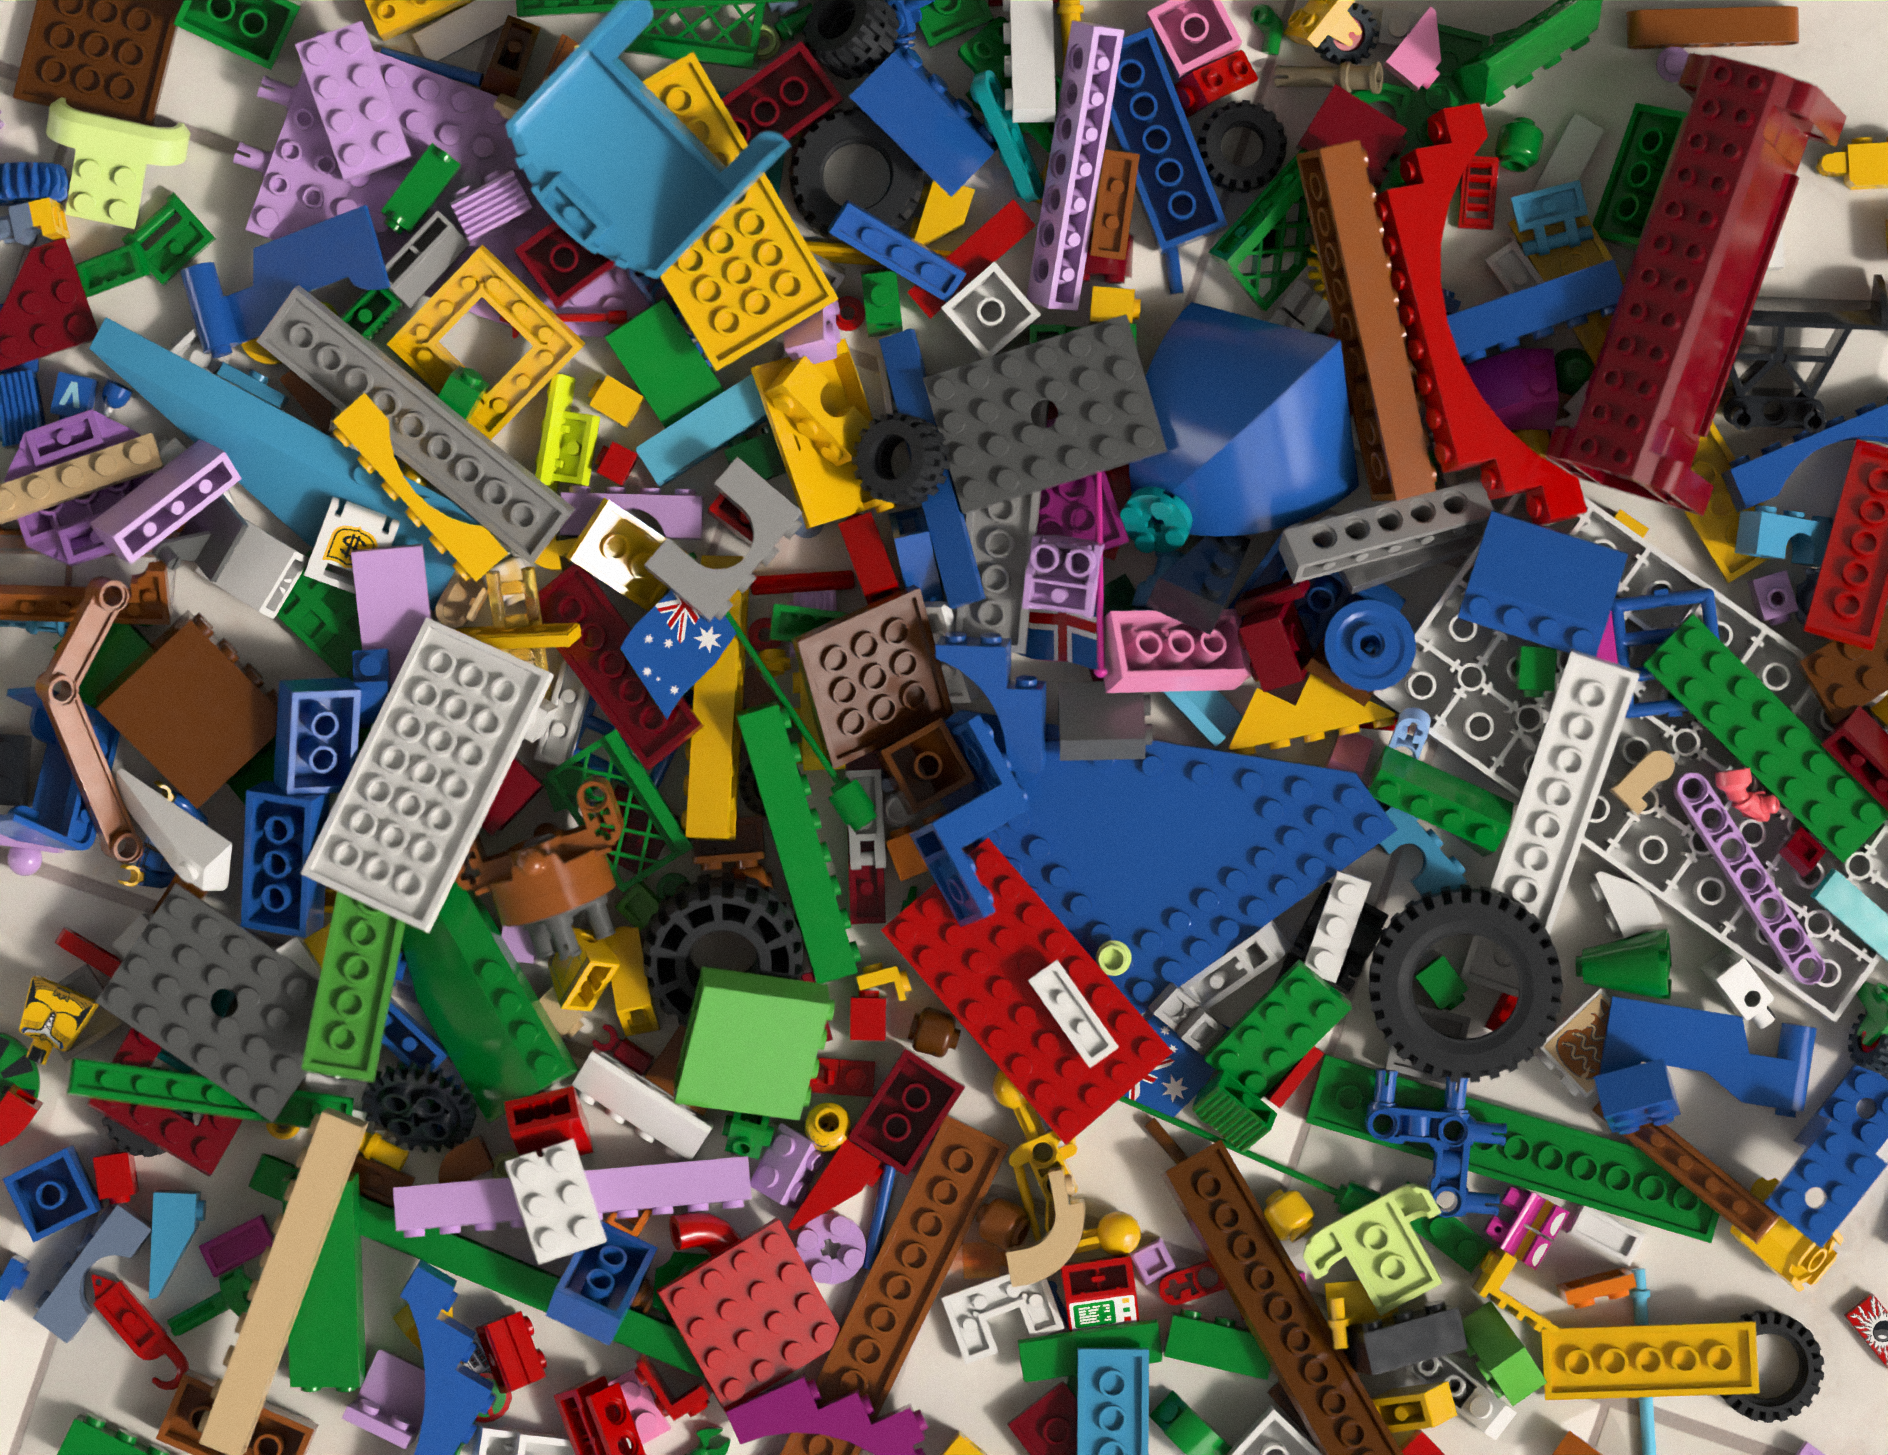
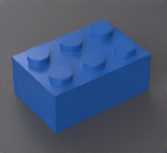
M348 677L279 680L274 783L286 795L341 792L357 759L361 689Z
M601 1221L607 1242L574 1254L554 1291L545 1316L610 1346L648 1274L658 1247Z

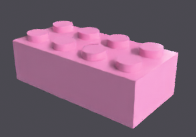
M1223 609L1211 635L1155 610L1110 611L1104 617V669L1108 670L1107 675L1103 677L1106 693L1235 690L1251 676L1248 652L1241 648L1238 641L1237 632L1242 623L1241 617H1238L1235 609Z

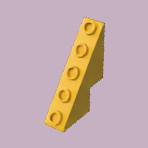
M1310 673L1296 705L1256 688L1229 749L1238 754L1251 755L1256 753L1255 747L1269 744L1270 750H1276L1291 746L1290 740L1304 737V742L1309 743L1326 739L1324 732L1338 730L1339 736L1360 732L1359 725L1373 722L1374 729L1395 725L1394 718L1396 713L1371 701H1368L1364 707Z

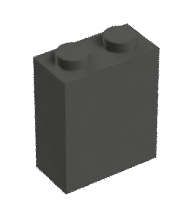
M1104 681L1058 682L1060 761L1145 759L1146 745H1152V724H1145V716H1151V696L1144 695V692L1106 693Z

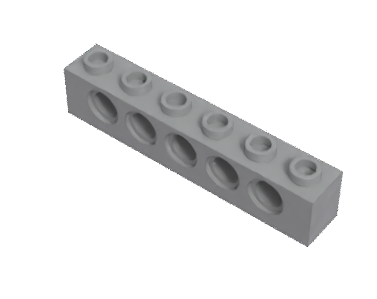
M1481 479L1471 482L1462 480L1448 488L1397 501H1387L1385 504L1375 507L1362 506L1355 509L1352 513L1340 516L1331 514L1309 524H1293L1286 530H1283L1278 548L1294 584L1336 573L1353 566L1484 534L1491 510L1494 511V508L1488 499L1486 490L1482 486ZM1446 509L1454 510L1456 513L1448 512ZM1414 517L1420 518L1424 522H1419L1415 520ZM1380 526L1389 527L1391 530H1385ZM1349 534L1355 535V536H1357L1359 539H1353V538L1349 537L1348 535H1349ZM1314 543H1321L1326 547H1318Z

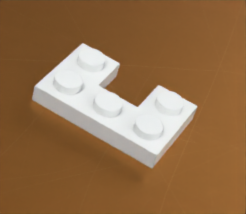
M1008 1272L941 1297L965 1365L999 1353L987 1321L991 1317L1020 1307L1031 1338L1045 1336L1065 1328L1047 1278L1036 1283L1012 1287Z

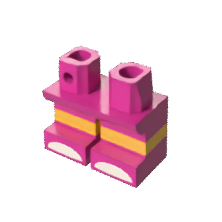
M1509 1186L1500 1202L1514 1210L1515 1213L1509 1223L1492 1215L1484 1231L1497 1241L1496 1245L1536 1270L1549 1249L1551 1242L1528 1229L1524 1224H1528L1554 1240L1570 1212L1530 1190L1524 1192Z

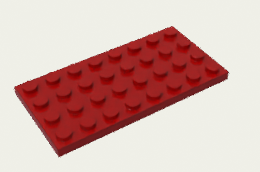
M986 838L968 855L975 864V874L981 885L987 887L993 897L992 905L996 912L960 928L935 882L884 926L881 931L1063 1143L1067 1145L1169 1057L1173 1051L993 842ZM1055 960H1058L1119 1047L1091 1068L1085 1063L1028 982V979Z

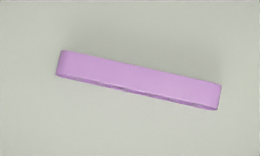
M1683 773L1679 775L1672 785L1675 799L1788 974L1794 981L1802 984H1815L1819 982L1825 974L1823 959L1703 775L1698 773ZM1689 778L1694 779L1699 785L1698 794L1691 799L1687 798L1682 791L1683 783ZM1709 808L1714 809L1718 815L1717 824L1710 829L1706 828L1702 823V814ZM1731 838L1737 844V852L1732 858L1728 859L1722 854L1721 845L1723 841ZM1747 868L1753 869L1757 876V881L1751 888H1745L1740 881L1741 873ZM1767 898L1772 899L1776 905L1774 915L1769 918L1763 917L1760 913V904ZM1786 928H1790L1795 934L1794 944L1788 948H1784L1779 942V935ZM1810 958L1815 966L1814 972L1810 977L1803 978L1798 971V966L1803 959Z

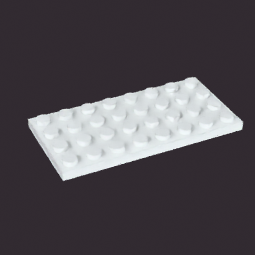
M426 617L301 874L429 933L554 675Z

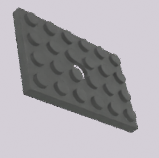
M1126 314L923 378L938 431L943 433L946 439L942 442V445L949 447L950 454L946 455V459L950 462L949 469L963 514L1168 452ZM1040 401H1050L1058 409V418L1048 428L1037 427L1031 419L1032 408Z
M176 883L95 1002L253 1110L274 1122L308 1073V1071L302 1070V1064L319 979ZM220 989H229L237 996L238 1008L229 1017L217 1015L211 1007V998Z

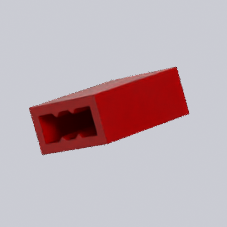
M574 1086L504 1102L509 1132L519 1156L536 1151L538 1158L543 1157L542 1149L574 1139L579 1156L594 1153L588 1120Z

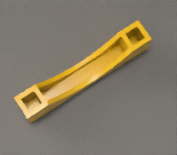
M365 393L333 420L337 426L333 431L336 437L346 448L352 443L360 451L361 455L356 459L370 474L377 470L385 479L380 486L394 501L399 497L402 498L409 506L405 514L418 528L423 523L433 533L428 538L441 554L448 550L457 561L452 566L465 581L472 577L477 582L508 554L485 527L466 524L447 517L431 507L415 493L404 478L395 459L390 440L389 419Z

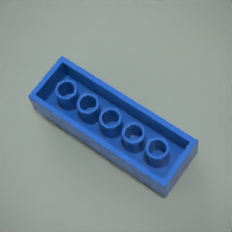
M1150 27L1123 38L1109 125L1119 151L1140 154L1135 192L1161 255L1224 231L1228 224L1152 28Z
M1612 259L1448 315L1447 321L1460 358H1465L1466 363L1469 364L1487 358V350L1499 347L1501 352L1517 348L1521 346L1519 339L1533 335L1534 341L1552 336L1555 334L1553 328L1563 324H1567L1569 330L1589 323L1587 316L1599 312L1602 318L1614 315L1623 285L1615 261Z

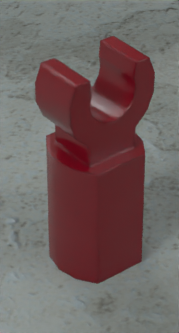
M604 1024L602 1028L610 1033L611 1039L606 1044L594 1039L592 1041L593 1046L601 1051L610 1050L614 1053L612 1056L614 1059L639 1076H642L654 1059V1056L628 1038L620 1039L613 1026Z

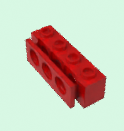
M604 1375L580 1382L553 1395L575 1455H646L619 1382L609 1386ZM614 1405L617 1406L619 1415H617ZM626 1438L630 1440L632 1446L631 1448H629Z

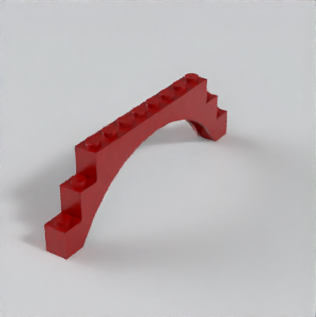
M1480 102L1444 108L1427 118L1428 135L1431 141H1433L1434 146L1414 149L1399 159L1401 164L1400 174L1406 186L1382 192L1376 196L1374 203L1376 217L1381 220L1383 225L1382 245L1384 252L1388 254L1391 262L1390 282L1398 295L1399 318L1405 326L1409 341L1408 352L1415 364L1418 376L1417 387L1423 395L1427 410L1426 421L1432 429L1436 445L1435 455L1441 464L1443 473L1480 466L1482 472L1481 483L1487 492L1489 500L1526 493L1527 511L1535 524L1546 525L1570 520L1587 512L1579 478L1536 454L1507 429L1481 397L1463 365L1447 321L1441 286V242L1448 207L1463 171L1483 142L1488 138V133Z

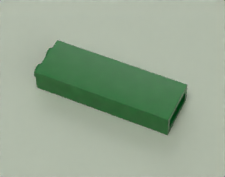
M288 1172L281 1181L283 1214L288 1205V1201L284 1200L287 1187L291 1180L297 1181L300 1172ZM350 1172L288 1338L290 1387H301V1391L316 1392L321 1390L322 1387H332L338 1392H352L361 1387L367 1376L359 1172Z

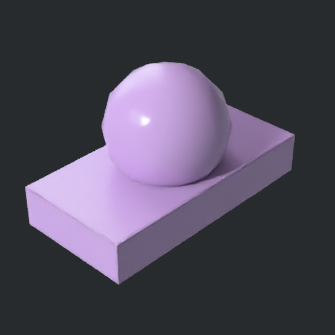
M0 834V845L12 847L7 856L8 865L15 874L21 876H30L37 872L42 863L41 851L64 853L65 851L64 849L15 841Z

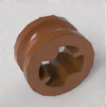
M645 1278L631 1304L633 1308L640 1306L644 1314H647L653 1303L654 1286L650 1285V1280Z

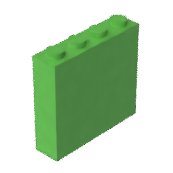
M702 967L673 1080L674 1103L800 1120L803 1107L808 1108L810 1104V1079H816L818 1074L819 1058H816L818 1050H824L827 1039V1030L824 1029L826 1020L831 1021L834 1014L835 1001L829 997L828 985Z

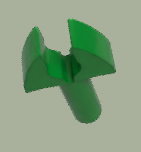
M707 1427L699 1429L696 1432L700 1438L699 1445L685 1455H726L731 1439L723 1443L721 1447L707 1448L710 1438L722 1432L723 1428Z

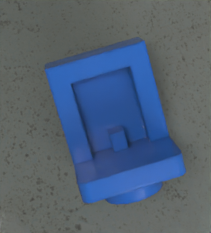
M18 1254L11 1257L0 1278V1300L6 1301L10 1299L15 1288L19 1291L23 1288L30 1275V1272L26 1270L30 1260Z

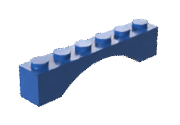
M1875 402L1856 409L1857 417L1845 421L1844 416L1841 415L1827 421L1826 430L1814 434L1813 430L1812 433L1805 430L1793 435L1794 443L1782 447L1779 441L1760 449L1763 456L1751 460L1749 455H1745L1729 462L1731 469L1721 473V476L1737 513L1778 496L1786 480L1796 467L1813 452L1824 446L1857 439L1888 445V404L1877 408Z

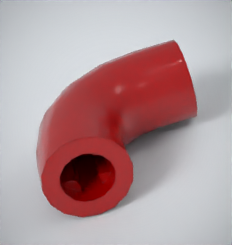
M689 1212L673 1215L669 1220L671 1240L678 1251L699 1247L707 1250L712 1257L742 1239L727 1221L710 1213Z

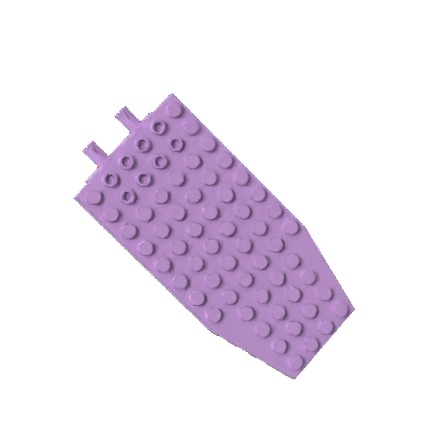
M317 30L315 37L325 34V32ZM374 51L412 160L345 183L304 69L298 85L295 84L294 87L264 75L261 82L262 86L271 88L274 91L259 87L257 97L287 106L286 110L288 113L274 151L271 150L268 153L246 145L244 142H240L237 147L238 152L250 157L235 153L233 163L262 172L264 177L245 228L246 231L270 240H276L360 206L367 205L384 265L386 266L437 211L450 221L454 228L467 239L450 206V202L455 200L453 194L469 185H472L475 190L487 184L484 178L503 168L505 173L513 170L533 211L471 242V245L423 296L431 298L483 244L553 313H607L609 310H627L628 320L650 306L628 279L625 269L616 266L556 310L515 255L514 249L545 228L554 219L547 213L531 191L533 186L523 168L519 169L515 160L518 156L512 138H508L505 125L509 120L502 117L499 110L493 108L498 96ZM431 143H433L459 162L461 168L413 233L410 235L403 231L399 235L383 223L387 217L381 213V210ZM639 271L635 272L636 276H645V273ZM646 276L651 284L646 285L645 288L648 291L652 284L661 280L660 277L654 279ZM662 286L657 290L655 295L656 301L664 297L668 305H670L673 299L666 287ZM483 297L467 311L512 328L511 324L499 320L501 315ZM564 322L578 336L605 338V334L621 325L608 324L607 322Z

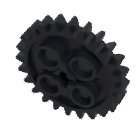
M411 1061L409 1068H406L401 1062H397L395 1070L389 1065H385L383 1072L376 1070L374 1083L367 1082L361 1101H363L361 1110L367 1112L365 1120L374 1122V1131H385L383 1139L394 1137L396 1138V1146L405 1142L408 1143L410 1151L417 1145L421 1147L424 1153H427L430 1146L439 1153L443 1145L452 1150L455 1142L462 1144L464 1138L470 1136L477 1116L475 1113L477 1104L472 1103V1093H464L465 1084H454L455 1075L445 1078L442 1076V1068L432 1072L430 1071V1065L426 1063L423 1069H419L414 1061Z

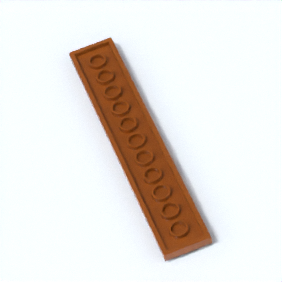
M949 1115L946 1116L841 1328L836 1342L816 1379V1384L822 1396V1399L817 1400L818 1405L858 1388L860 1395L867 1394L873 1405L875 1414L870 1415L871 1419L874 1420L878 1417L1010 1145ZM793 1432L790 1433L780 1455H859L862 1448L851 1442L823 1434Z

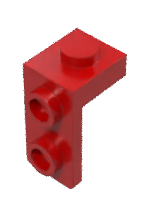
M1240 50L1191 72L1174 84L1183 111L1186 117L1189 118L1216 100L1254 84L1258 81V77L1245 52Z

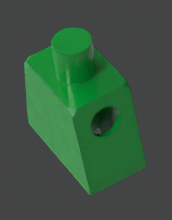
M889 268L861 271L868 338L902 332L897 273Z

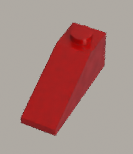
M849 1138L846 1139L836 1151L787 1227L794 1231L860 1193L866 1184L872 1188L883 1172L878 1167L882 1160Z

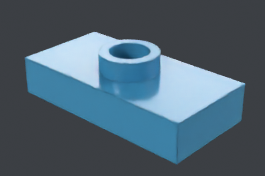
M223 362L217 373L220 377L281 410H284L290 399L286 395L267 386L269 378L250 369L247 375Z

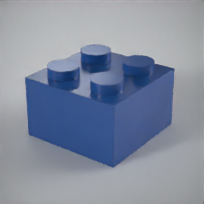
M1663 1058L1594 1076L1603 1115L1612 1133L1617 1131L1620 1135L1634 1133L1640 1129V1125L1652 1122L1655 1126L1665 1125L1674 1121L1675 1116L1681 1115L1672 1078Z
M74 1145L3 1178L4 1184L33 1243L104 1208Z

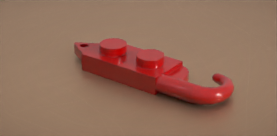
M97 1274L91 1275L96 1300L93 1305L138 1357L143 1360H154L166 1354L176 1366L177 1374L174 1379L167 1382L154 1377L152 1378V1383L163 1390L177 1389L183 1374L189 1370V1363L182 1351L123 1280L117 1282ZM97 1279L102 1281L101 1285L97 1284Z

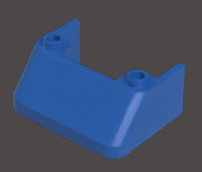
M35 687L8 689L6 696L32 707L29 721L30 730L36 739L47 745L32 807L15 806L7 814L0 815V834L15 841L70 851L87 850L93 845L97 832L43 702L36 694ZM52 689L53 696H56L59 692ZM83 703L109 769L112 771L120 732L98 710Z

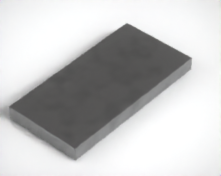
M1446 509L1448 512L1456 513L1454 510ZM1414 517L1415 520L1424 522L1422 519ZM1380 526L1385 530H1391L1389 527ZM1351 534L1348 535L1349 537H1351V538H1353V539H1359V538H1358L1357 536H1355V535H1351ZM1474 536L1342 569L1338 573L1349 592L1354 594L1471 553L1478 543Z

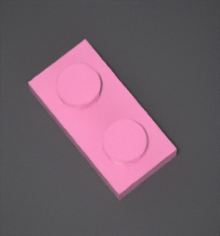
M636 1367L609 1381L608 1385L619 1382L643 1445L669 1431L671 1426L666 1417L664 1418L653 1401L655 1397L650 1387L647 1386L645 1388L634 1373Z

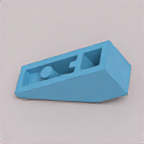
M159 1189L153 1192L149 1299H156L161 1296L197 1232L200 1221H205L206 1200H201V1191Z

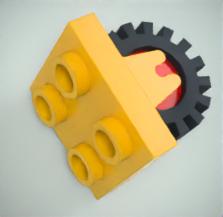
M1309 0L1303 9L1300 8L1291 15L1287 22L1289 26L1283 32L1292 42L1313 47L1316 53L1321 54L1320 57L1323 60L1337 65L1345 61H1350L1355 65L1362 63L1361 58L1368 59L1371 56L1368 50L1370 48L1375 49L1377 43L1373 42V37H1379V31L1374 30L1373 27L1378 25L1377 21L1370 17L1372 12L1364 9V6L1361 4L1353 3L1355 0Z

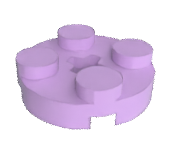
M824 1213L805 1224L798 1235L796 1250L813 1280L818 1283L838 1284L852 1278L863 1265L866 1253V1240L861 1228L853 1220L836 1213ZM827 1239H831L833 1243L839 1242L841 1248L837 1250L838 1256L835 1258H831L829 1254L823 1255L821 1249L825 1247L824 1241Z

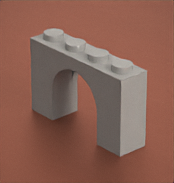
M738 457L718 478L713 488L741 510L750 522L753 542L746 557L732 567L711 569L697 563L667 538L644 565L648 572L709 623L714 617L720 621L733 606L729 599L737 590L743 594L756 579L752 572L760 563L766 567L779 552L775 547L783 536L789 540L802 525L798 520L802 515V511Z

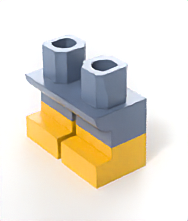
M49 197L8 207L9 215L0 217V241L4 240L5 244L17 242L30 248L35 245L37 235L40 234L54 241L62 238L70 239L63 204Z

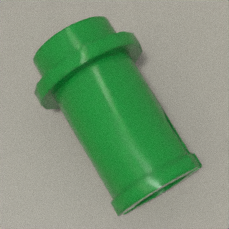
M811 3L786 17L780 15L778 17L779 21L773 23L783 42L788 39L792 42L795 40L794 36L803 32V27L807 25L806 17L813 10Z

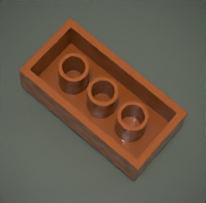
M191 1369L183 1374L156 1440L191 1455H228L199 1443L203 1432L198 1431L200 1421L205 1411L211 1412L215 1399L210 1398L216 1382L215 1379ZM265 1401L247 1451L243 1455H306L319 1424Z

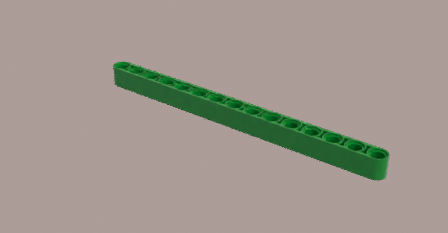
M261 1153L248 1186L255 1191L282 1202L281 1181L288 1172H300L301 1168L275 1156ZM359 1193L362 1236L419 1260L421 1259L426 1263L545 1313L547 1312L554 1291L562 1278L561 1276L461 1234L440 1235L439 1228L425 1229V1236L404 1238L403 1231L396 1232L394 1208ZM630 1306L613 1341L705 1379L673 1323H667V1321L649 1313L644 1314L642 1310Z

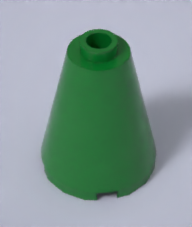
M1658 929L1584 948L1582 956H1576V976L1583 977V982L1586 985L1658 999H1671L1672 979H1667L1670 978V968H1672L1668 929Z

